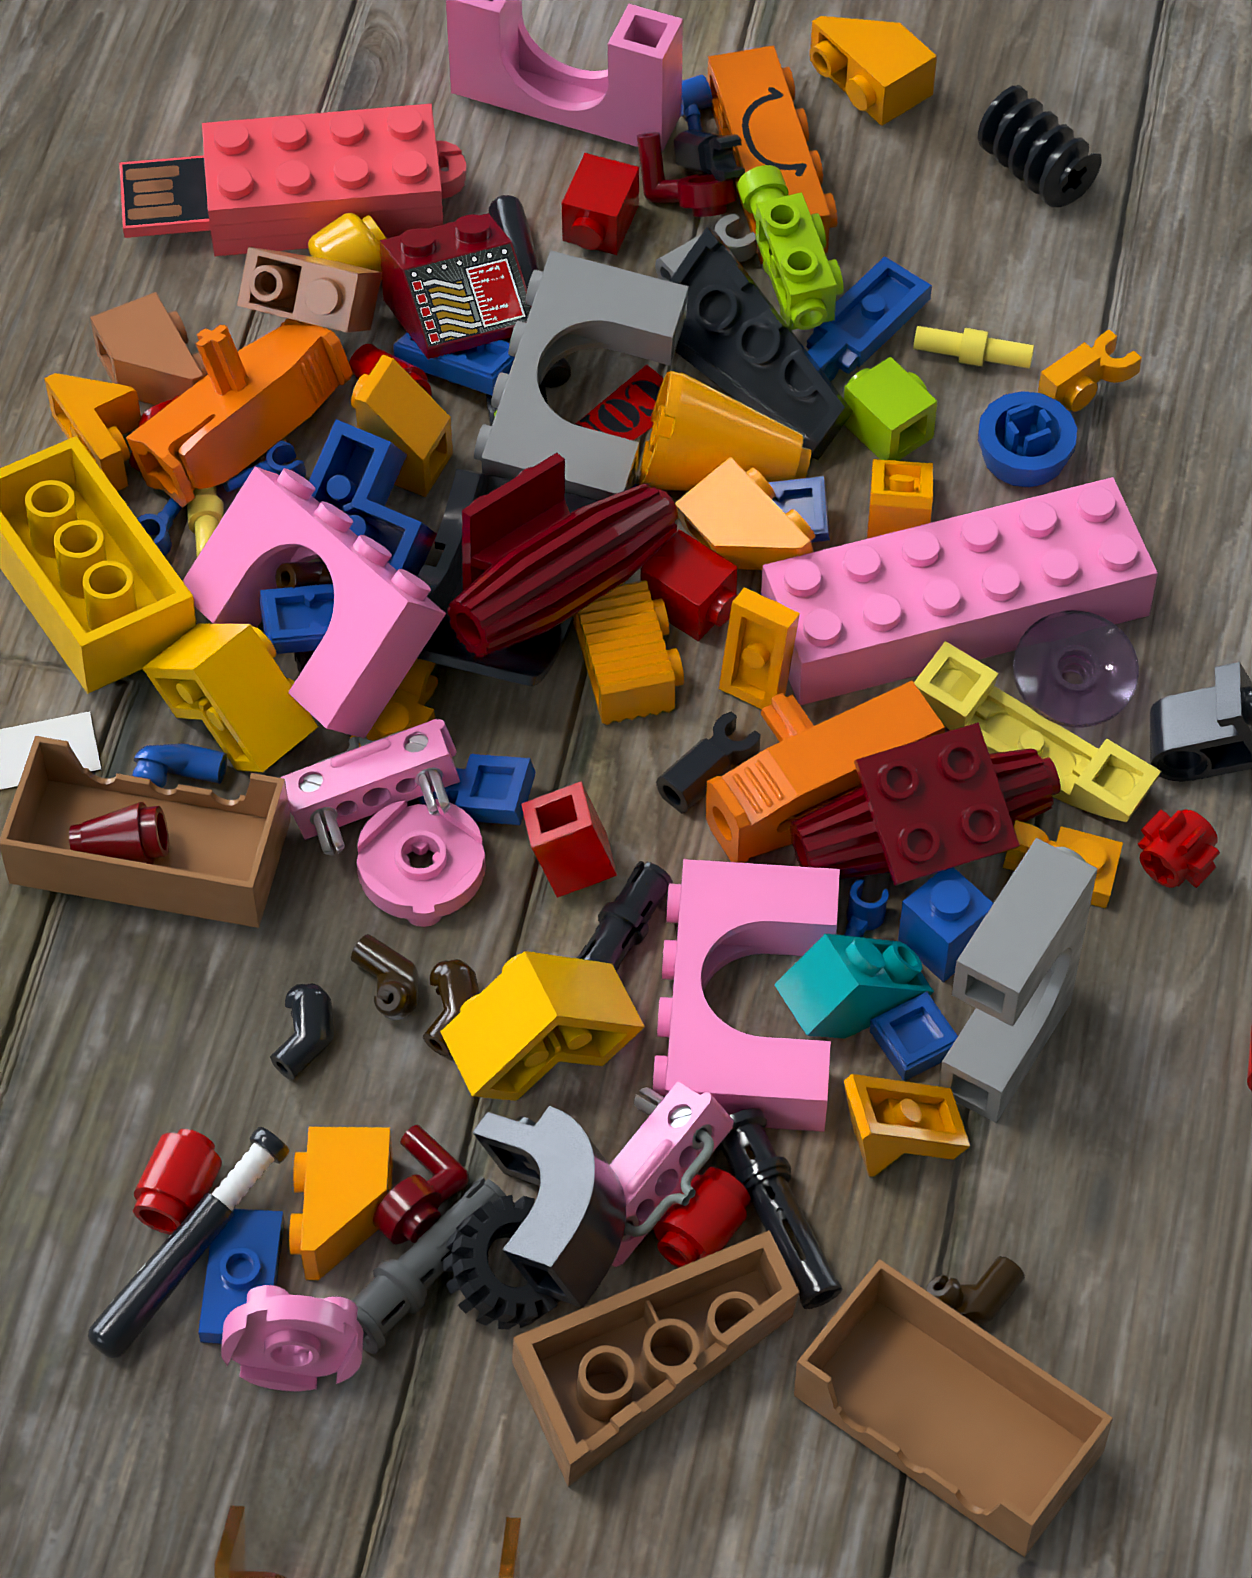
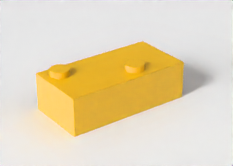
M77 436L0 468V569L87 694L143 669L142 667L196 625L192 593Z

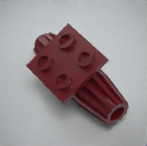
M558 453L553 454L534 467L524 469L517 477L491 493L478 497L462 510L463 592L449 604L450 607L448 608L449 622L451 628L457 634L456 637L460 643L462 642L470 653L474 652L476 656L483 657L550 631L624 584L675 536L674 533L677 531L675 521L678 518V511L674 501L665 491L655 487L650 488L649 484H642L578 508L570 513L565 502V458Z
M979 722L856 759L854 764L862 787L792 821L790 826L791 841L800 867L840 869L839 880L891 873L894 885L896 886L1018 848L1020 844L1014 829L1015 821L1025 823L1052 809V805H1054L1052 795L1059 794L1061 791L1060 779L1051 758H1041L1035 749L1030 748L989 754Z

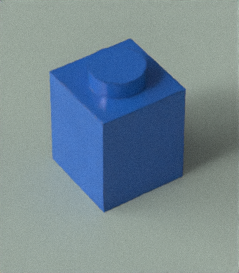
M955 868L938 872L903 900L898 941L910 947L917 954L921 962L944 983L955 974L956 962L994 903Z

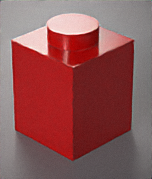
M584 153L561 203L562 241L576 244L584 249H595L617 255L639 207V167Z
M678 529L674 533L675 536L641 567L640 581H647L651 600L663 599L668 622L699 642L714 625L720 627L730 619L732 602L738 596V567Z
M582 781L521 804L531 848L557 898L617 876L606 830Z

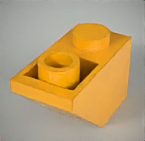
M820 16L812 21L810 61L814 68L823 77H829L848 95L850 101L857 109L865 110L881 126L933 95L937 55L901 23Z
M382 355L370 375L363 374L353 390L351 406L356 409L357 428L392 442L407 454L394 485L426 497L453 454L451 417L393 358Z
M732 457L728 458L675 502L682 527L690 536L736 565L737 569L762 570L765 564L814 552L811 540L815 538V534L803 517L794 509L789 510L785 514L772 500L776 495L768 481L753 467L745 472Z
M308 1127L307 1152H295L293 1171L294 1192L304 1193L303 1213H291L289 1231L290 1254L302 1256L305 1280H320L378 1230L373 1224L374 1213L384 1197L392 1190L394 1157L390 1128Z

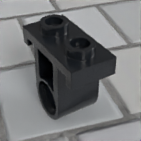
M1240 662L1215 667V686L1170 695L1159 699L1152 705L1150 710V764L1161 771L1159 777L1170 781L1184 782L1252 769V681Z

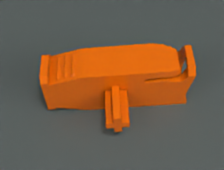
M288 318L281 323L280 327L239 351L235 347L227 326L219 325L213 330L205 328L197 334L199 341L195 344L208 375L126 437L146 485L153 489L164 490L183 508L195 498L193 490L196 488L214 487L233 478L311 417L339 385L343 386L353 375L341 341L332 330Z
M912 680L815 726L793 694L788 697L784 693L778 694L772 698L771 705L762 708L761 716L779 743L766 748L723 776H716L707 781V823L731 862L745 863L751 857L792 844L790 832L792 821L862 787L854 764L856 759L944 733L945 726Z

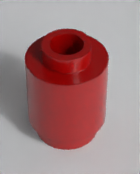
M181 1129L178 1133H165L160 1137L134 1191V1197L137 1202L133 1208V1213L143 1224L161 1233L171 1235L203 1196L210 1192L222 1166V1160L214 1151L215 1145L208 1137L190 1129Z
M711 1167L703 1175H695L691 1181V1187L696 1191L694 1197L690 1198L686 1206L679 1203L672 1205L654 1226V1233L659 1241L657 1248L661 1255L672 1265L680 1268L721 1251L746 1220L747 1213L745 1209L751 1201L750 1195L740 1181L724 1170Z

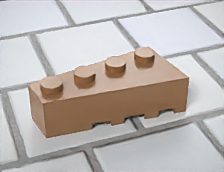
M770 1230L513 1337L512 1363L568 1487L793 1317L799 1290Z

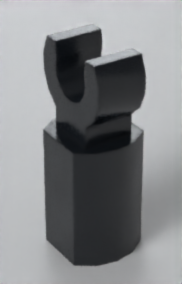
M688 129L681 132L673 140L676 164L683 168L713 174L721 182L740 178L745 173V168L737 166L733 156V147L742 145L741 138L737 134L722 136L706 131Z
M732 711L723 714L716 720L713 726V736L709 740L707 738L701 739L657 778L656 785L661 797L681 814L686 813L706 795L708 780L716 776H723L731 771V765L744 763L757 755L760 749L761 734L757 731H753L746 739L741 741H733L728 738L736 730L737 715Z

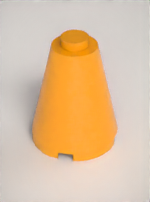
M670 370V372L666 373L651 421L654 423L650 440H646L643 450L639 485L649 484L650 488L655 487L661 490L690 491L730 457L745 472L752 467L755 468L768 482L803 479L806 477L811 458V449L802 447V434L683 372L679 373Z

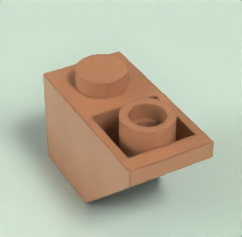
M248 247L237 306L347 333L368 331L372 327L382 272L323 258Z
M156 292L90 317L97 355L112 383L134 388L137 391L138 401L157 405L173 399L177 395H182L208 375L200 353L197 352L191 355L186 346L189 340L181 317L177 311L167 313Z

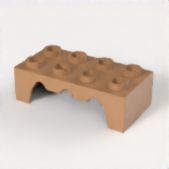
M35 736L0 837V851L9 884L259 928L291 821L286 782L283 778L251 773L246 796L240 795L236 800H227L217 796L213 790L178 784L175 789H164L152 783L151 779L117 773L114 778L106 779L94 775L88 768H83L68 741ZM139 802H144L147 807L160 806L164 812L169 834V852L166 857L155 858L153 865L70 850L69 828L71 825L82 824L84 821Z
M880 1259L799 1358L796 1366L794 1396L1023 1557L1028 1554L1104 1452L1113 1417Z

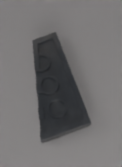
M706 227L669 280L673 283L689 286L687 315L675 352L742 404L802 434V447L811 449V457L819 460L851 416L853 410L717 232Z

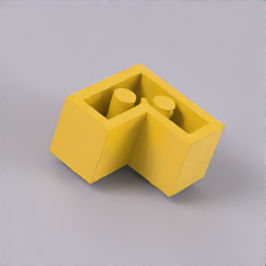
M198 623L142 667L175 717L202 720L223 752L227 753L229 761L236 770L263 773L319 727L311 714L288 694L295 681L286 678L273 659L276 657V650L270 639L260 629L252 627L251 624Z
M524 951L508 960L502 968V973L480 994L468 999L461 1006L460 1013L441 1031V1034L472 1097L517 1101L558 1062L604 1066L645 1026L611 963Z

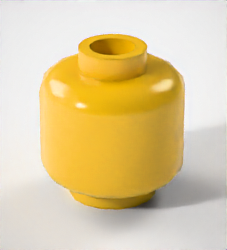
M345 213L309 239L308 251L311 257L333 260L382 272L380 240L386 239V237L369 215L361 220L354 213Z

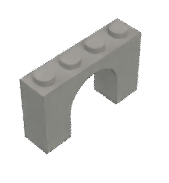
M550 250L544 271L534 270L529 281L525 303L532 307L527 322L517 321L512 332L508 354L515 358L510 373L500 372L495 383L491 407L498 409L492 426L483 424L477 437L474 459L482 461V473L512 480L524 469L534 467L553 454L558 453L565 458L566 493L602 500L631 489L638 470L639 442L580 427L564 420L547 405L539 387L548 370L556 362L571 353L585 349H609L671 366L687 315L689 286Z
M1038 838L1034 840L956 962L952 996L976 1009L942 1061L939 1087L951 1088L957 1103L995 1123L999 1120L1071 1004L1098 869L1086 863L1075 851L1066 847H1054Z

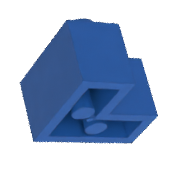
M336 419L309 479V482L316 488L311 496L319 503L322 501L327 502L346 513L353 520L349 529L358 537L359 535L367 536L385 547L392 554L388 561L396 570H406L417 576L427 559L437 533L424 523L385 507L407 454L388 440Z

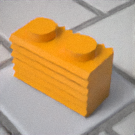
M646 580L622 584L573 615L575 630L602 723L609 725L613 721L622 722L625 718L633 720L637 716L645 718L650 713L658 715L662 711L669 713L675 708V687L684 685L682 662L677 648L666 650L663 636L669 635V622L665 604L662 598L651 600Z

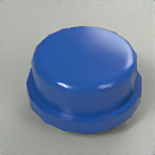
M1021 391L1003 395L988 405L980 417L977 440L986 467L997 479L1012 486L1034 487L1044 485L1060 474L1075 452L1077 426L1072 414L1059 401L1042 393Z

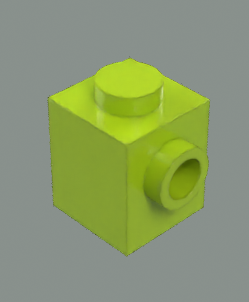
M891 356L872 369L865 368L860 370L845 385L844 400L853 410V413L844 425L880 460L899 461L934 438L938 401L928 392L923 381L915 373H907Z

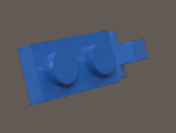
M883 257L836 302L835 320L822 323L813 329L812 335L807 340L806 348L809 349L808 353L830 381L835 378L839 369L847 374L853 372L856 367H860L931 299L932 285L889 258Z

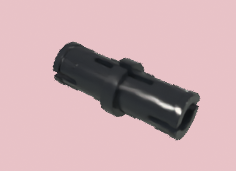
M639 861L620 894L613 902H607L598 914L599 925L587 945L584 946L576 958L611 963L617 972L621 962L633 945L642 943L648 934L649 926L647 923L667 894L669 884H673L670 875L654 863L647 862L644 864L643 861Z

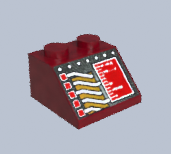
M489 213L465 215L458 218L455 222L427 229H409L399 236L380 240L383 300L427 359L511 338L516 322H527L532 306L525 303L527 288L512 241Z

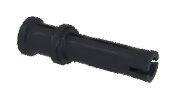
M751 1108L730 1115L734 1121L733 1128L716 1150L723 1151L736 1179L747 1189L751 1198L750 1202H752L765 1230H770L799 1290L800 1302L803 1308L813 1309L830 1302L841 1293L842 1287L839 1281L835 1279L814 1236V1232L788 1185L791 1180L792 1168L785 1157L778 1156L764 1130L767 1125V1119L763 1111ZM746 1147L751 1149L755 1159L751 1160L745 1150ZM772 1195L775 1196V1199L773 1200L769 1198ZM783 1221L788 1222L806 1258L805 1260H800L782 1224Z

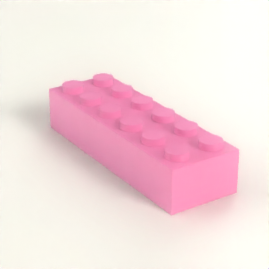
M1112 477L765 564L762 567L761 595L800 613L788 679L797 702L801 706L920 675L945 641L974 659L980 660L1147 617L1150 615L1158 572L1119 488Z

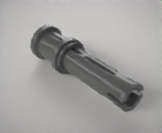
M480 1177L451 1209L447 1210L405 1254L401 1255L397 1260L389 1259L388 1261H382L373 1270L374 1279L352 1300L358 1307L357 1320L363 1328V1350L376 1354L385 1345L384 1336L407 1313L416 1314L425 1306L427 1290L444 1273L443 1259L452 1253L451 1250L445 1247L449 1237L458 1231L456 1227L490 1200L493 1203L501 1196H506L493 1181L489 1179L485 1181L484 1177Z

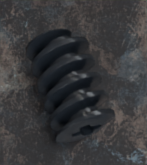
M1021 85L1011 86L1000 93L984 113L979 125L978 141L980 147L989 154H994L995 160L1004 167H1008L1010 173L1020 181H1024L1025 186L1035 194H1040L1041 199L1050 207H1063L1076 201L1090 188L1099 173L1102 163L1101 154L1092 153L1088 155L1089 143L1082 137L1074 138V131L1068 125H1058V117L1051 111L1043 112V104L1036 98L1028 99V91Z

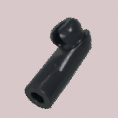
M313 983L297 984L288 991L285 998V1007L292 1009L291 1016L293 1018L294 1034L270 1056V1060L275 1068L290 1080H293L332 1042L334 1037L331 998L319 985Z

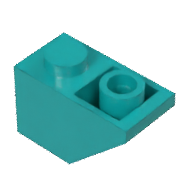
M826 933L774 984L807 1036L846 1039L869 1028L871 1019L925 992L929 995L934 993L921 973L923 968L921 960L906 944L899 941Z

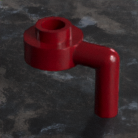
M650 132L637 135L643 192L649 202L680 203L681 207L692 208V215L695 217H709L725 213L727 211L726 204L737 199L735 179L721 182L713 174L703 173L682 179L665 180L660 133Z
M418 1124L405 1132L400 1144L433 1177L426 1181L421 1175L417 1174L404 1179L384 1197L373 1216L374 1226L395 1245L402 1244L408 1240L416 1243L441 1217V1213L438 1211L440 1204L463 1190L469 1182L468 1171Z

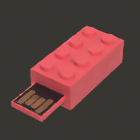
M432 103L202 123L204 155L119 163L124 238L211 230L214 257L247 254L248 247L274 251L308 248L309 239L314 234L345 213H354L361 220L369 215L386 239L399 236L409 229H427L443 225L442 199L452 197L462 190L467 173L466 161L462 155V150L447 141H436ZM447 167L448 171H442L441 168Z

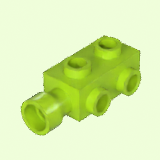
M763 165L747 171L738 180L737 189L745 210L753 213L755 218V239L763 258V269L770 277L780 304L781 317L786 321L791 330L813 329L822 323L835 320L836 295L843 294L844 285L836 259L827 260L824 252L826 235L820 215L818 213L810 215L802 192L788 195L789 192L779 168Z

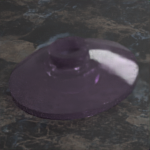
M1071 610L1050 614L1029 627L1017 645L1013 661V674L1021 697L1034 712L1061 726L1084 728L1105 723L1124 710L1132 699L1137 687L1139 664L1132 643L1119 627L1099 615ZM1069 671L1076 672L1082 676L1084 682L1082 684H1071L1063 679L1062 674Z

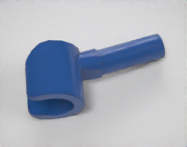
M699 75L682 81L681 116L685 115L688 129L703 131L699 111L712 107L713 98L707 79L704 75Z
M285 441L276 443L267 451V460L256 464V467L278 475L285 468L304 478L306 477L303 461L296 460L288 465H282L296 458L293 445ZM254 467L243 470L233 478L222 483L226 492L242 487Z
M172 498L169 499L162 511L157 515L149 513L137 518L149 536L158 535L154 539V543L164 556L170 552L172 547L168 530L182 509Z
M858 880L851 886L846 911L849 922L845 928L844 936L863 937L866 930H874L880 927L884 921L889 893L887 889H884L879 901L866 903L860 900L864 880Z

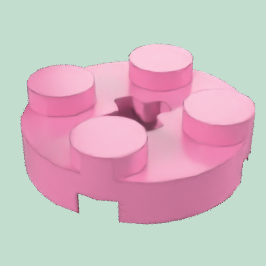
M435 799L440 816L431 815L427 805L416 804L407 806V800L395 802L384 807L373 815L363 827L357 846L358 857L356 863L358 878L367 897L384 912L398 918H405L411 924L420 927L432 926L439 922L442 916L449 915L467 904L479 890L486 871L485 852L478 825L469 814L450 803L448 812L444 814L438 799ZM430 850L435 853L432 857L433 864L426 868H413L410 866V859L407 856L410 852L413 851L418 855H423Z
M264 1285L255 1287L248 1292L247 1303L231 1311L224 1321L221 1349L222 1359L228 1366L232 1358V1360L240 1364L241 1378L264 1388L281 1391L317 1389V1377L328 1376L337 1372L336 1384L353 1376L362 1363L364 1333L357 1320L358 1307L353 1301L343 1297L320 1299L311 1296L289 1295L286 1290L278 1286Z

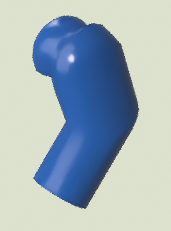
M183 743L147 745L139 750L133 759L137 765L133 770L132 776L151 779L152 783L161 788L166 785L167 772L220 784L226 772L228 756L224 752Z

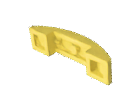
M945 641L914 684L941 722L950 731L979 722L989 754L1030 748L1035 749L1041 758L1050 757L1057 769L1061 791L1059 794L1052 795L1053 798L1109 819L1127 822L1158 779L1160 770L1107 738L1099 749L995 687L999 673Z

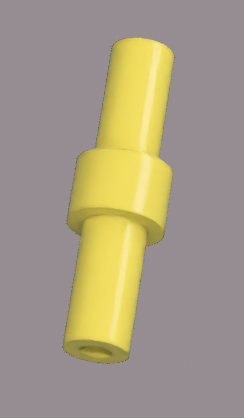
M917 326L913 349L959 357V363L982 367L983 362L987 361L1030 369L1034 345L988 338V331L965 328L964 333Z
M216 486L205 489L196 488L193 490L195 498L187 504L188 526L195 534L197 557L224 516L223 501L217 496Z

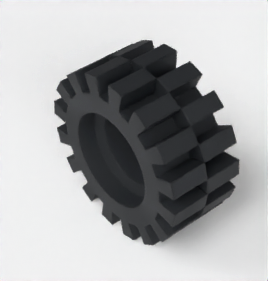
M508 1195L501 1196L493 1203L490 1200L456 1227L458 1231L449 1237L445 1247L452 1251L449 1256L443 1259V1272H454V1278L446 1283L450 1295L461 1290L465 1299L458 1306L465 1314L476 1308L480 1311L476 1322L485 1326L497 1320L498 1329L509 1330L518 1323L521 1328L533 1323L557 1307V1303L561 1301L534 1291L529 1283L521 1287H511L501 1283L495 1277L488 1264V1252L491 1244L496 1239L511 1238L531 1211L535 1198L523 1196L516 1202H513V1196Z

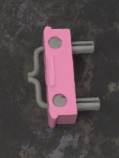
M434 719L374 741L368 740L367 737L365 739L352 737L349 739L350 746L347 751L281 777L286 782L290 813L293 815L304 839L306 840L318 835L322 850L326 855H334L327 831H330L332 841L339 854L345 846L339 827L376 814L392 803L403 800L408 802L424 796L429 813L434 816H440L432 793L436 791L440 806L445 814L450 809L445 787L460 782L452 758L456 755L457 751L446 724L441 719Z
M677 1081L665 1097L647 1087L640 1090V1093L647 1100L636 1094L635 1106L649 1115V1117L610 1164L622 1185L626 1202L625 1229L612 1266H620L627 1260L647 1233L653 1229L672 1205L679 1203L686 1206L689 1203L690 1198H693L696 1193L695 1189L691 1187L692 1179L733 1128V1119L709 1092L700 1095Z

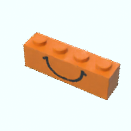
M774 45L708 56L707 81L712 92L713 105L711 109L719 135L737 134L741 138L742 145L733 147L735 163L737 166L745 168V173L763 165L779 168L786 183L788 195L802 192L810 215L815 213L820 215L826 235V247L823 249L825 253H828L829 229L837 227L838 223L836 204L832 193L823 194L821 184H823V169L820 155L817 150L809 151L806 143L809 141L808 121L804 109H795L794 107L795 85L790 67L781 68ZM740 178L735 179L736 188ZM739 195L750 232L756 233V221L753 213L745 210ZM757 245L758 258L760 264H763V258Z

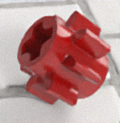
M1161 809L1141 829L1145 837L1138 843V847L1143 850L1139 856L1140 863L1146 873L1157 883L1168 888H1174L1176 886L1179 887L1187 880L1197 888L1216 868L1213 860L1220 854L1219 850L1214 847L1218 842L1216 831L1197 812L1188 809L1178 810L1170 817Z

